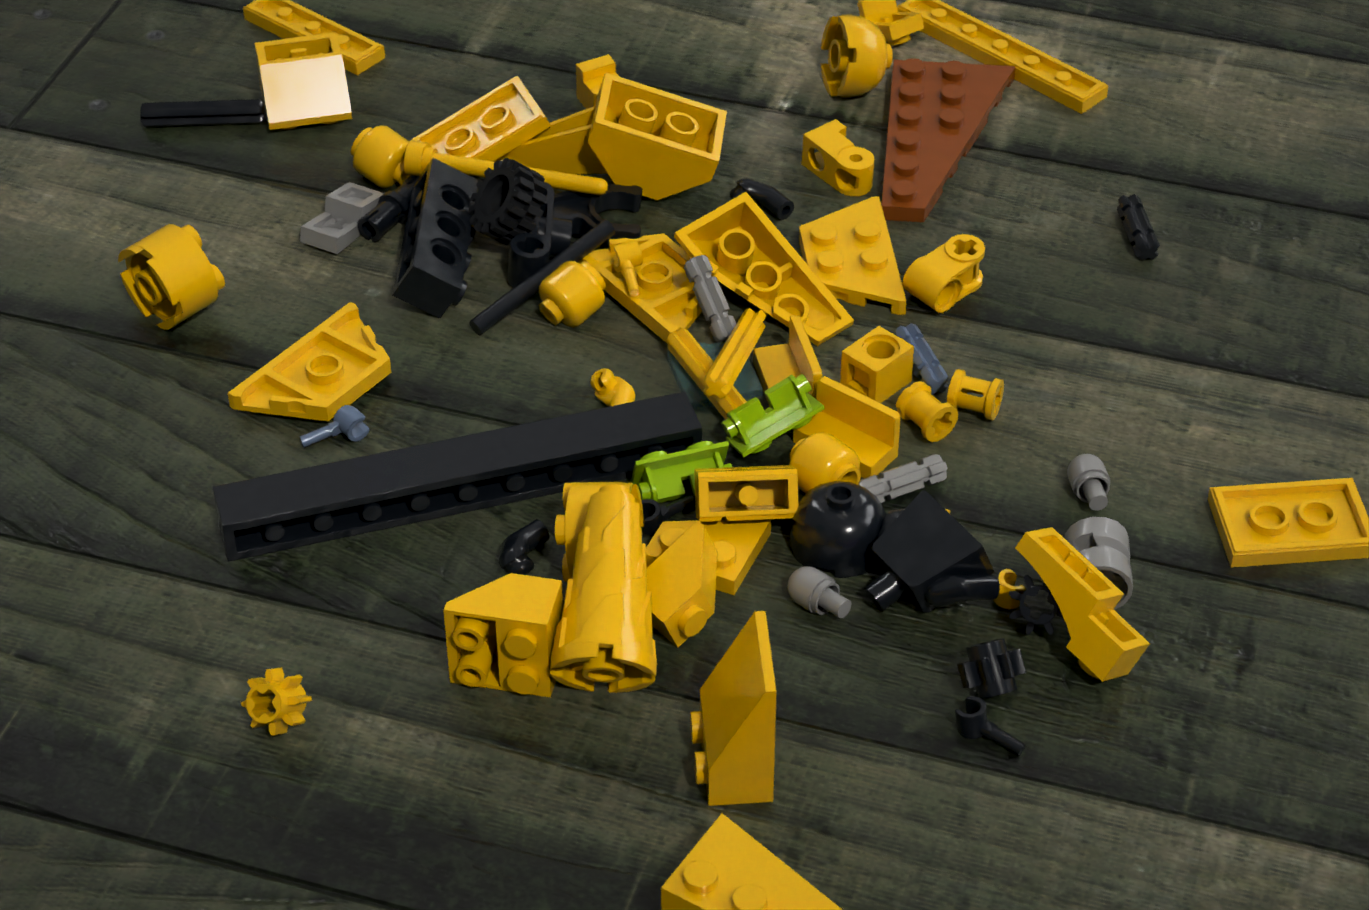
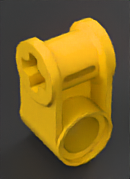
M968 234L951 237L932 252L917 258L909 266L903 278V288L936 312L943 313L948 311L955 303L981 287L983 275L979 265L985 254L984 242L978 237Z

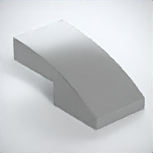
M351 182L344 184L325 196V212L301 226L300 242L338 254L361 234L358 230L357 222L376 207L379 198L384 193Z

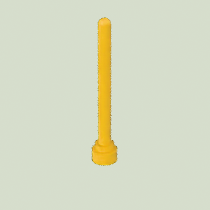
M411 140L405 151L404 171L408 175L421 176L431 159L435 158L467 175L486 178L484 172L488 167L494 170L495 162L438 153V150L431 148L427 142ZM528 167L542 175L545 179L544 182L550 184L554 189L593 195H603L608 190V184L602 178Z

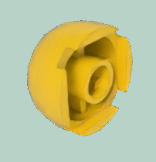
M841 15L829 18L821 41V50H828V63H821L822 78L828 94L840 97H856L873 90L881 82L886 69L891 67L893 58L892 48L889 44H886L882 31L877 24L860 16Z

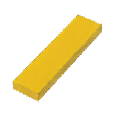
M254 0L243 7L245 20L283 39L337 32L344 69L357 76L385 58V48L383 45L291 0Z

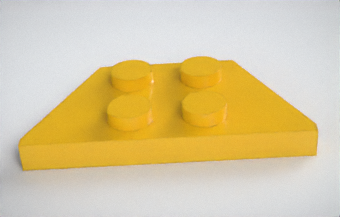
M879 196L868 198L799 226V244L803 260L836 299L865 307L867 299L891 304V313L906 315V297Z
M664 233L645 235L637 239L609 240V249L593 250L578 261L579 264L582 261L591 264L606 283L605 291L667 344H669L667 337L671 332L676 333L680 328L688 330L702 312L692 289L694 288V282H689L684 270L685 262L691 258L682 247ZM629 240L637 241L643 256V263L634 267L640 294L636 297L629 296L622 271L617 272L613 266L614 258L617 256L614 251L615 245Z
M350 301L229 391V406L234 410L329 422L334 418L338 409L352 404L392 373L390 358L384 348L376 343V336L370 326H365L361 321L356 304Z

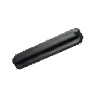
M260 99L143 103L140 110V118L144 127L261 124L265 116L264 104Z

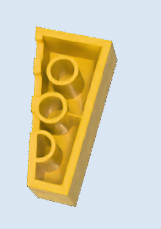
M723 813L720 814L661 887V910H843Z

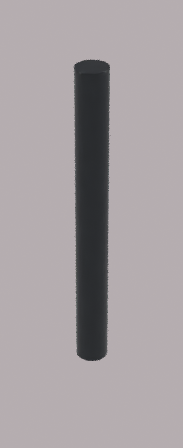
M603 220L469 321L473 331L481 336L539 292L541 282L566 261H580L616 233L613 225L608 220Z

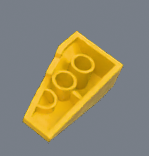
M747 192L742 193L674 233V238L690 258L700 255L708 257L713 268L711 272L712 277L715 276L718 282L785 326L789 327L790 316L799 315L808 338L814 345H821L853 325L854 319Z

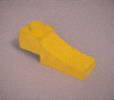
M1053 527L1025 532L1015 548L1040 575L1059 606L1071 638L1066 648L1079 659L1080 667L1087 674L1100 679L1102 682L1128 675L1150 643L1114 610L1124 593Z

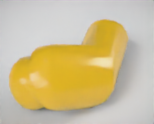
M600 369L590 379V385L595 390V396L608 407L635 401L636 395L633 387L624 379L614 376L610 369Z

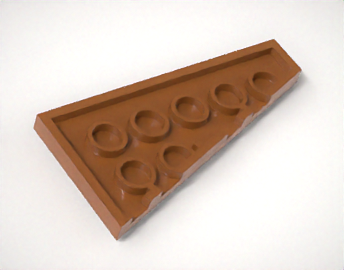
M915 58L893 60L881 205L885 220L925 222L942 195L943 185L948 178H952L956 173L959 160L962 156L966 157L988 122V115L992 108L997 107L1001 102L1004 89L1010 87L1013 83L1015 66L965 64L959 61L929 62Z

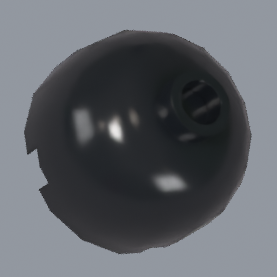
M833 481L820 484L809 490L798 503L799 507L791 522L790 548L795 559L803 566L834 570L835 578L863 575L877 567L879 564L871 549L886 516V512L878 498L867 488L852 482Z

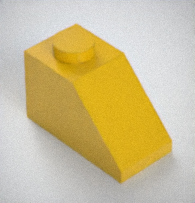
M698 520L647 567V591L652 592V626L677 648L689 637L699 633L707 620L715 613L718 551L705 526Z

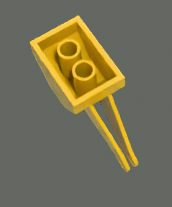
M605 72L595 106L550 122V128L494 162L498 160L503 162L504 158H509L532 168L571 174H608L614 184L639 186L643 191L642 196L660 200L712 181L720 160L727 111Z

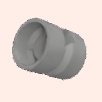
M1089 517L1071 525L1066 531L1064 538L1124 593L1114 610L1126 604L1132 596L1133 579L1130 564L1129 536L1125 527L1118 521L1107 517Z

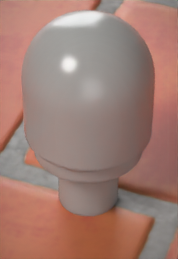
M1092 454L1076 456L1070 462L1067 469V477L1073 493L1081 501L1087 502L1092 510L1099 511L1104 509L1108 505L1106 495L1110 489V477L1104 463L1100 458Z
M810 566L798 568L789 577L787 584L789 596L801 607L813 614L824 615L831 612L839 618H844L849 613L852 603L840 595V587L832 577Z

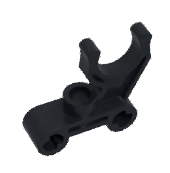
M543 181V183L547 184V191L543 193V195L547 196L546 204L540 205L539 209L544 211L541 218L535 217L533 222L536 224V227L533 231L527 229L526 233L516 235L510 242L508 283L514 288L549 262V257H555L569 247L572 235L578 234L583 236L605 220L598 213L608 209L638 212L641 208L642 188L639 186L607 183L608 190L603 195L573 191L554 194L553 187ZM611 223L616 233L598 247L609 248V240L640 238L641 227L638 224Z

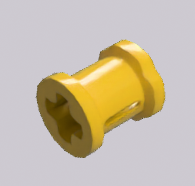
M956 369L949 384L947 402L956 409L959 407L984 413L986 419L993 421L998 414L1002 402L1004 380L995 378L991 382L966 376L965 370ZM968 392H972V393H977V394H981V395H984V396H983V397H977V396L969 395V394H967V393H968Z
M922 381L914 382L911 386L904 389L896 402L897 412L901 418L906 421L912 420L921 428L923 437L930 442H938L945 438L955 427L958 420L957 409L948 402L942 403L932 395L931 387Z

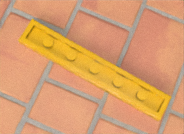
M907 0L897 6L898 12L921 13L924 29L919 31L985 65L1015 66L1014 80L1080 114H1083L1107 97L1108 85L941 0Z

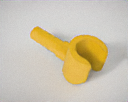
M629 240L615 245L614 251L617 256L614 258L613 266L617 272L622 271L629 296L636 297L640 294L634 267L643 263V256L637 241Z

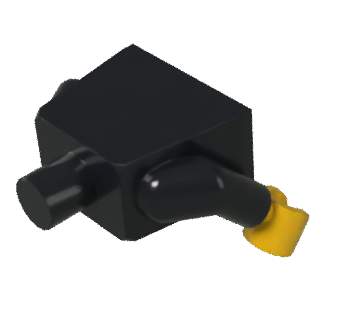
M923 490L907 508L892 510L886 514L877 539L871 549L883 574L865 587L864 590L882 612L905 595L921 612L926 613L931 612L937 607L976 600H993L1002 608L1015 609L1019 607L1020 601L1011 598L1008 595L1009 591H1018L1023 594L1026 588L1023 585L1014 586L1017 575L1011 569L1002 570L998 578L992 575L994 570L983 545L950 515L951 511L949 509H944L930 494Z

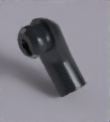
M749 178L738 180L736 182L737 186L729 194L730 198L734 199L747 192L752 199H755L780 220L787 219L794 210V203L776 188Z
M536 519L509 535L503 541L500 548L499 564L502 569H507L508 574L526 575L534 569V562L527 554L550 539L549 531L543 522Z

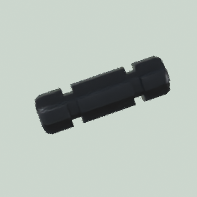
M1135 194L1129 197L1121 196L1118 199L1119 206L1117 207V212L1133 246L1135 256L1142 261L1147 258L1155 259L1159 254L1157 249L1160 247V244L1154 234L1141 199Z

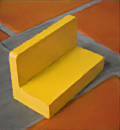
M790 316L789 343L754 348L753 364L763 391H766L790 375L796 378L803 374L812 388L808 393L816 399L817 382L822 378V370L800 316Z
M823 376L817 382L816 399L824 405L825 409L815 414L805 426L793 429V442L797 443L799 440L807 438L814 433L826 432L857 453L860 459L862 478L873 475L877 476L898 457L900 414L847 386Z

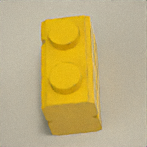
M792 465L694 469L696 518L699 522L721 521L722 518H726L728 521L792 519L799 507L797 468Z

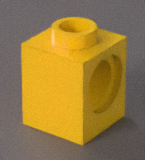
M877 326L842 350L840 384L879 403L884 402L912 382L914 346L883 327Z

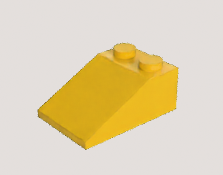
M754 611L700 688V711L690 712L692 744L702 743L703 750L694 752L696 784H706L708 806L773 802L777 691L766 611Z

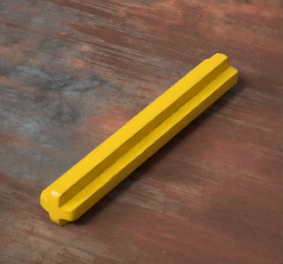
M748 308L742 313L704 378L707 385L703 391L708 397L715 394L722 399L728 395L766 327L763 323L766 314L761 309L758 312H754L751 308Z

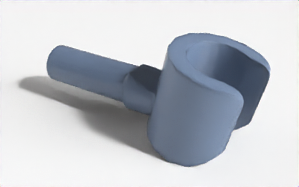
M345 405L335 413L333 422L299 438L303 447L331 436L334 437L340 433H343L351 441H359L367 436L369 427L362 422L366 417L357 408Z

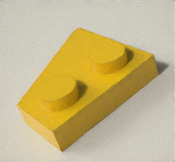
M721 519V521L701 522L718 551L716 590L735 595L771 534V519L739 521ZM697 520L662 522L646 547L647 567Z

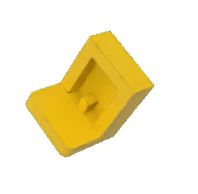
M859 0L857 3L860 17H864L877 24L889 45L905 43L911 39L910 34L924 29L921 13L898 12L896 0Z

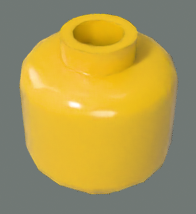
M380 125L373 129L367 127L357 136L352 144L353 167L359 174L379 188H388L396 182L402 184L410 176L404 171V156L409 141L388 126Z
M566 261L541 282L539 294L542 302L539 304V309L552 324L558 325L562 322L567 326L577 328L604 304L605 295L603 290L606 288V283L591 264L582 261L580 264L576 261Z
M826 432L814 433L807 438L799 440L790 452L789 465L797 468L798 488L804 493L820 484L833 481L852 482L857 485L860 482V459L857 453L833 435Z

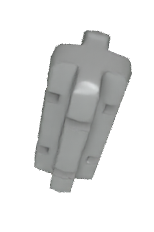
M705 255L696 256L685 262L684 270L689 282H694V288L692 289L706 321H711L709 328L714 340L717 343L725 342L736 325L733 315H728L730 308L717 278L711 276L713 268L708 257Z
M932 454L919 459L920 464L918 465L916 461H912L881 472L879 479H877L876 475L861 479L858 485L867 488L878 498L880 503H884V497L886 496L888 500H892L923 489L925 482L927 486H931L944 481L947 478L946 470L948 468L940 455Z

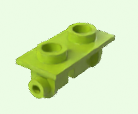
M803 374L796 378L790 375L764 391L770 407L764 410L760 400L754 397L728 412L727 419L722 421L721 425L728 435L725 438L726 441L743 457H746L749 454L765 450L771 445L772 440L787 431L805 426L815 414L825 409L824 405L808 393L812 388Z
M701 441L689 446L684 451L667 454L665 451H655L646 454L640 460L635 461L630 482L637 484L639 487L641 500L652 499L661 503L683 498L686 493L682 481L688 479L693 495H695L694 469L732 467L731 463L724 464L729 449V442L713 444L711 441Z

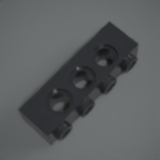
M435 158L431 159L412 188L392 296L438 318L442 317L450 304L455 306L459 304L467 288V281L463 280V276L472 258V254L467 251L476 232L473 228L474 226L470 224L469 219L472 215L468 214L470 206L475 204L470 198L472 193H477V179Z

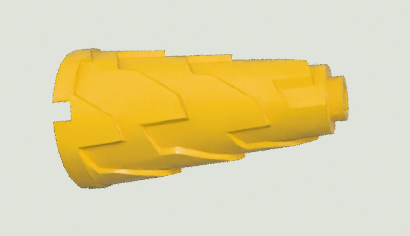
M609 484L602 486L599 492L591 495L583 529L577 537L572 579L567 581L562 618L555 630L550 675L556 681L575 689L594 692L596 681L608 682L609 693L630 692L653 684L657 673L655 640L652 639V592L647 591L646 544H642L640 504L630 494L629 488L622 485Z

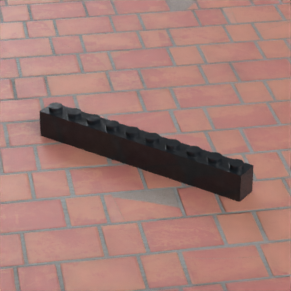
M686 391L267 475L213 486L218 524L228 562L561 493L565 483L614 482L629 479L632 477L635 461L640 460L646 454L655 451H665L667 454L684 451L689 446L701 442L702 426Z

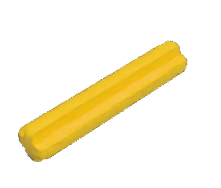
M680 328L676 333L671 332L667 337L669 342L668 350L704 393L703 390L707 385L704 378L714 361L687 329ZM734 385L725 398L720 399L715 394L711 397L706 395L725 420L727 419L728 412L747 402Z

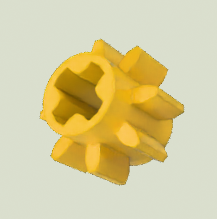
M281 667L266 669L265 678L249 679L247 683L251 689L247 694L246 700L241 702V706L247 709L248 714L252 718L250 726L257 728L269 724V732L273 736L287 733L288 725L304 724L306 720L302 713L305 710L306 704L312 701V697L306 695L304 688L300 684L303 677L301 675H294L284 678V671Z

